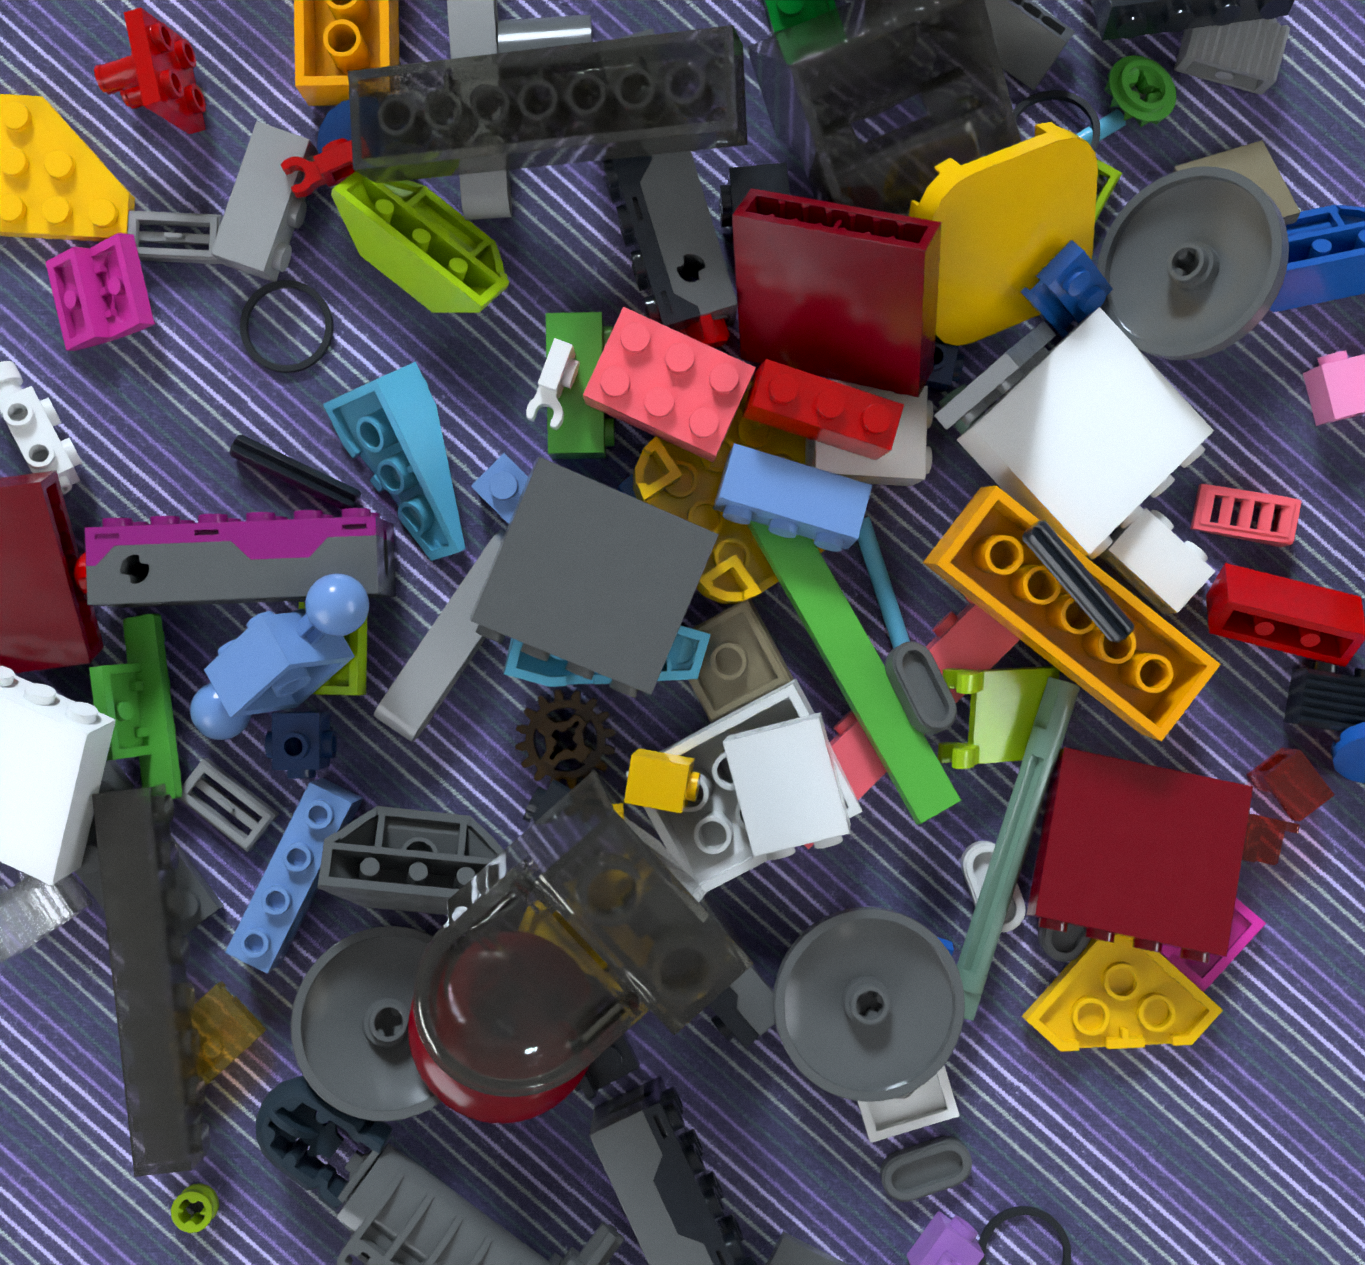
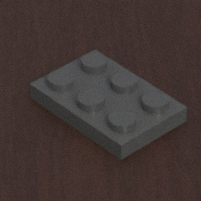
M1044 321L1040 323L934 416L946 430L959 419L967 426L1050 353L1044 345L1056 334Z

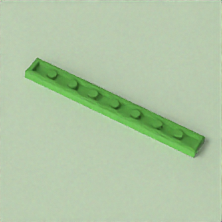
M750 521V524H747L748 528L916 825L922 824L960 802V797L924 734L917 731L909 722L887 677L882 660L817 546L814 545L813 539L796 535L795 538L781 537L771 533L768 530L769 526Z

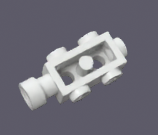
M11 361L0 362V411L31 472L39 473L57 470L64 495L72 489L73 484L80 482L74 466L81 464L82 461L70 438L62 441L59 440L53 426L61 424V421L49 397L39 401L32 386L22 389L23 379L15 363Z

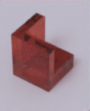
M1282 747L1247 774V777L1258 790L1271 792L1289 817L1298 822L1302 821L1335 795L1303 752L1298 749Z
M1249 812L1242 860L1276 865L1279 861L1285 831L1298 834L1300 824Z

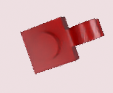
M357 137L349 141L341 138L329 142L322 148V153L313 156L314 161L312 162L302 157L294 156L285 159L280 164L286 175L292 174L295 171L305 172L304 180L291 187L297 198L310 195L316 188L327 184L328 187L334 186L345 180L362 166L371 168Z

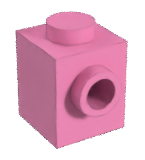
M1346 350L1328 354L1317 359L1318 367L1303 373L1316 426L1365 414V354L1348 358Z

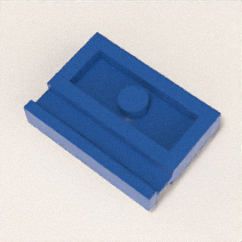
M1071 240L1036 275L1040 281L1031 290L1025 287L1021 293L1045 321L1064 338L1069 334L1065 329L1074 320L1080 323L1088 314L1101 307L1106 296L1113 288L1086 252Z

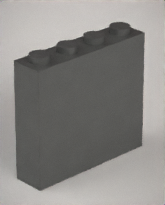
M538 457L535 460L472 610L470 621L479 624L476 633L488 639L503 643L505 636L523 642L520 651L547 662L550 654L567 660L568 663L565 669L574 674L592 680L596 672L611 678L612 681L609 687L634 698H636L639 690L651 695L719 534Z

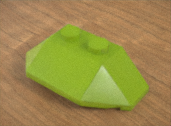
M362 166L332 189L331 196L360 256L432 313H480L507 289L509 279L507 274L504 273L503 262L496 242L469 220H465L463 215L425 185L397 176L376 174L374 169Z

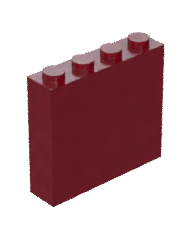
M751 188L732 214L741 359L763 363L765 359L813 375L919 398L934 369L942 222Z
M57 470L0 478V666L10 668L14 673L88 664L104 648L93 605H87V595L78 589L75 582V563L80 556Z
M1066 747L1060 749L1050 778L1026 915L1040 918L1038 927L1067 933L1068 924L1086 928L1085 937L1114 943L1115 934L1133 938V948L1162 953L1163 945L1181 948L1180 958L1209 964L1210 955L1227 957L1253 786Z

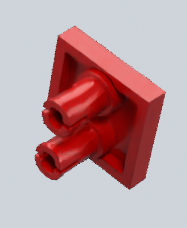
M141 7L123 12L131 46V55L94 67V75L99 88L104 93H107V95L120 91L126 106L131 107L133 110L144 106L188 134L206 130L202 113L206 110V103L200 88L196 85L193 67H196V56L189 41L182 38L167 27L165 23L160 22Z

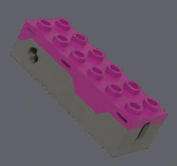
M368 508L342 509V517L334 518V515L323 514L321 510L294 511V519L275 516L274 512L246 513V521H241L239 518H228L227 514L198 515V523H195L194 520H180L179 516L150 517V525L148 522H133L132 518H103L102 527H85L86 552L77 559L74 576L78 589L87 595V605L118 608L306 601L310 587L318 579L329 574H345L353 577L362 584L368 594V598L396 597L394 527L392 523L381 519L380 513H371V509Z

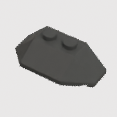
M376 806L337 833H333L324 839L318 888L363 907L460 916L511 906L515 858L507 850H504L471 816Z

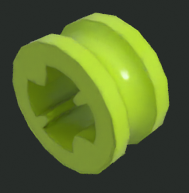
M202 1183L186 1187L174 1200L171 1207V1218L175 1226L181 1231L195 1233L205 1229L219 1209V1198L215 1190ZM202 1202L204 1208L200 1213L196 1212L191 1216L187 1212L186 1208L190 1203Z

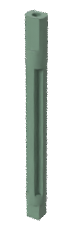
M1052 677L1048 678L956 965L963 983L965 997L964 1019L974 1020L1030 840L1080 690L1079 685Z

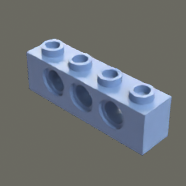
M324 778L309 782L225 951L226 954L267 974L282 963L319 889L318 880L324 839L333 833H337L352 822L363 797Z

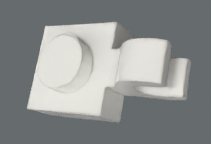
M554 338L538 381L537 393L527 406L526 416L528 420L534 422L540 408L550 407L554 411L550 427L558 430L562 425L564 411L558 398L561 396L563 387L571 389L580 366V361L574 359L576 353L572 344Z

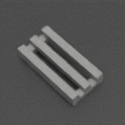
M129 211L128 234L134 235L140 261L222 264L210 254L223 219L221 215ZM140 224L209 227L210 234L139 231ZM139 243L209 246V250L139 247Z
M209 758L202 759L182 785V797L178 798L247 852L255 847L258 839L266 833L269 825L280 815V813ZM206 773L262 817L259 821L203 778V775ZM196 786L248 826L252 830L249 835L245 834L191 792Z

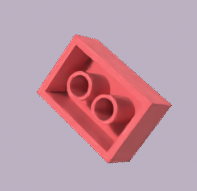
M623 307L587 384L583 397L586 405L714 463L752 380L756 367Z

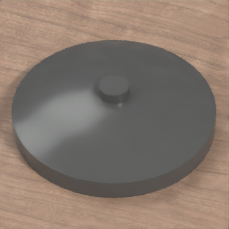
M1209 166L1192 167L1170 173L1154 181L1126 204L1106 234L1099 254L1097 268L1113 290L1106 296L1101 306L1102 310L1139 350L1155 357L1169 360L1197 359L1212 355L1233 345L1248 334L1263 319L1274 303L1283 284L1288 264L1289 242L1286 225L1279 208L1272 198L1252 180L1240 173L1225 168Z
M855 907L823 917L807 928L794 941L782 960L777 973L773 994V1012L782 1044L792 1062L802 1074L818 1087L836 1096L854 1101L873 1102L889 1100L910 1093L924 1085L937 1074L951 1056L961 1034L965 1012L963 983L954 959L944 944L929 929L913 918L894 910L880 907Z
M398 926L375 927L357 932L340 940L313 964L296 994L291 1014L290 1031L297 1065L309 1086L320 1098L343 1113L372 1121L406 1119L421 1114L442 1102L430 1091L415 1066L409 1044L408 1022L413 996L421 978L434 960L448 949L449 946L434 936L412 928Z

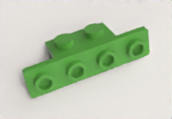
M155 613L125 618L123 620L128 664L89 668L94 706L98 709V712L116 719L106 761L139 756L145 801L181 798L183 794L181 771L179 768L175 735L176 727L173 719L170 679L167 669L165 636L161 615Z

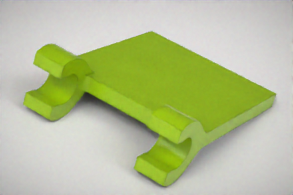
M1054 666L983 670L943 669V678L948 688L956 689V693L971 694L968 742L938 743V761L940 763H952V768L969 769L977 764L1022 761L1048 678L1059 679V670Z

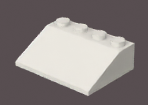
M797 679L659 751L695 758L693 772L701 773L696 802L688 801L682 813L644 807L693 898L768 861L766 854L753 857L723 741L729 735L815 714ZM829 742L848 816L851 818L861 813L862 808Z

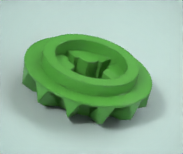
M1127 56L1116 62L1107 74L1109 81L1104 91L1113 96L1110 107H1120L1124 111V120L1134 117L1140 127L1149 122L1157 125L1172 112L1176 103L1174 82L1168 72L1154 60L1144 56ZM1135 84L1138 86L1139 92L1132 91ZM1139 93L1146 95L1143 101L1140 99Z

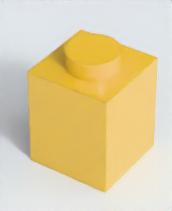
M637 749L631 755L624 803L682 813L688 801L696 802L701 773L693 772L695 758Z

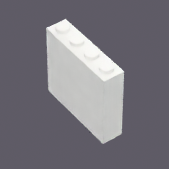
M1099 307L1064 337L1043 360L1010 388L957 441L1005 493L1040 521L1047 522L1055 533L1092 560L1112 544L1113 540L1109 535L1118 526L1124 529L1143 513L1144 509L1140 504L1149 495L1152 498L1157 497L1174 482L1175 479L1171 473L1179 465L1183 468L1187 467L1205 451L1201 443L1214 430Z
M0 666V862L53 885L81 868L116 719L98 712V709L91 704L75 702L56 693L54 688L48 685L32 683L18 677L13 670L4 666Z

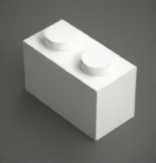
M1144 508L1143 513L1124 529L1119 526L1110 536L1113 540L1112 544L1099 556L1162 614L1178 613L1215 573V570L1206 563L1208 557L1201 548L1190 541L1184 543L1171 531L1174 526L1167 517L1157 510L1149 511L1147 508Z

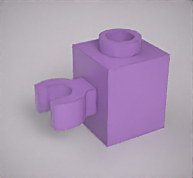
M938 1210L906 1256L910 1265H978L984 1257V1253L976 1239L978 1232L967 1221L957 1215L951 1220Z

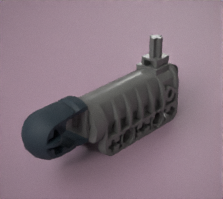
M303 1076L282 1081L271 1090L263 1100L256 1116V1140L262 1154L271 1164L304 1189H317L318 1199L331 1209L335 1210L343 1204L336 1218L350 1227L352 1233L337 1259V1265H352L353 1260L349 1254L358 1257L357 1259L365 1265H606L625 1239L617 1232V1228L613 1225H607L605 1222H602L581 1252L571 1246L564 1258L554 1252L548 1261L392 1144L387 1143L393 1129L384 1121L364 1120L337 1110L320 1098ZM337 1125L348 1131L349 1137L357 1143L363 1142L371 1149L364 1154L356 1150L344 1168L350 1172L348 1181L337 1174L336 1168L329 1163L324 1164L316 1157L322 1154L330 1159L343 1142L344 1138L338 1133Z

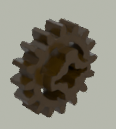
M562 689L555 690L554 702L550 703L548 698L541 695L537 698L540 710L536 711L527 707L523 711L530 719L529 725H517L516 731L525 734L526 740L516 744L515 749L520 751L527 750L529 757L521 765L523 768L534 764L538 768L534 776L535 781L538 782L545 775L551 777L550 783L553 779L559 783L561 779L567 780L569 788L575 790L578 777L582 776L587 783L591 784L595 780L592 772L594 767L604 772L608 768L607 763L601 757L603 754L615 753L616 748L606 744V738L615 735L616 729L605 728L603 722L611 715L609 711L601 712L600 714L594 711L598 702L597 698L594 697L584 704L581 702L580 690H575L571 699H565ZM559 708L577 710L567 720L558 721L548 715L551 711ZM590 720L597 734L596 749L586 739L585 727ZM578 721L579 725L575 729L576 733L573 736L574 742L578 744L576 749L568 746L555 757L553 754L558 748L557 744L560 740L555 735L556 730L564 732L573 727ZM537 730L545 736L547 751L542 757L536 746ZM575 758L580 763L585 764L572 770L556 768L561 760Z

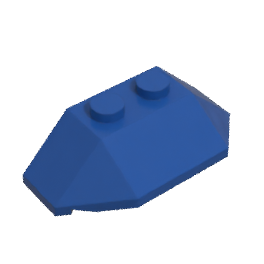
M1330 205L1301 211L1297 222L1286 225L1289 242L1287 270L1278 296L1269 309L1270 311L1278 312L1365 293V207Z

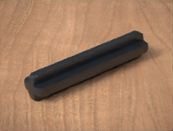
M238 435L231 445L229 452L231 457L340 509L356 508L361 497V492L358 489L244 435Z
M1038 521L1022 535L1023 541L1109 641L1119 643L1133 632L1134 624L1047 522Z

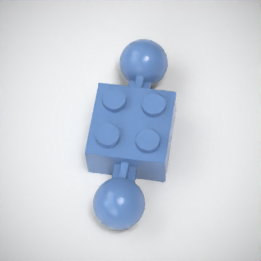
M329 574L318 579L310 587L306 596L305 609H297L290 613L281 614L266 611L250 619L246 625L248 629L237 639L229 641L218 650L219 656L204 669L210 683L204 685L196 692L190 705V716L195 728L208 738L227 740L245 730L252 714L297 708L355 657L343 636L356 631L367 618L369 598L362 584L345 574Z

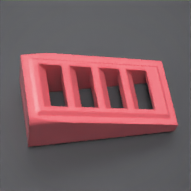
M1199 484L1190 529L1276 547L1289 546L1293 544L1295 539L1301 500L1273 494ZM1214 498L1222 499L1218 523L1210 522ZM1234 501L1241 503L1236 526L1230 525ZM1254 505L1260 506L1256 529L1250 528ZM1274 509H1275V510H1277V511H1276V517H1275L1273 532H1271L1270 529H1271V524H1272V519H1273V514H1274Z

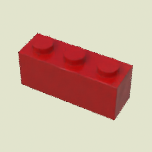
M765 359L754 373L742 417L877 460L892 450L904 404Z
M1228 563L1223 565L1206 594L1210 634L1346 667L1365 641V617L1361 596Z

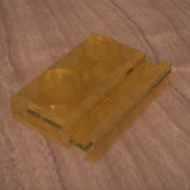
M220 981L148 1047L152 1053L155 1051L163 1059L164 1062L162 1064L192 1097H195L267 1030L236 996L233 997L227 991L223 981Z

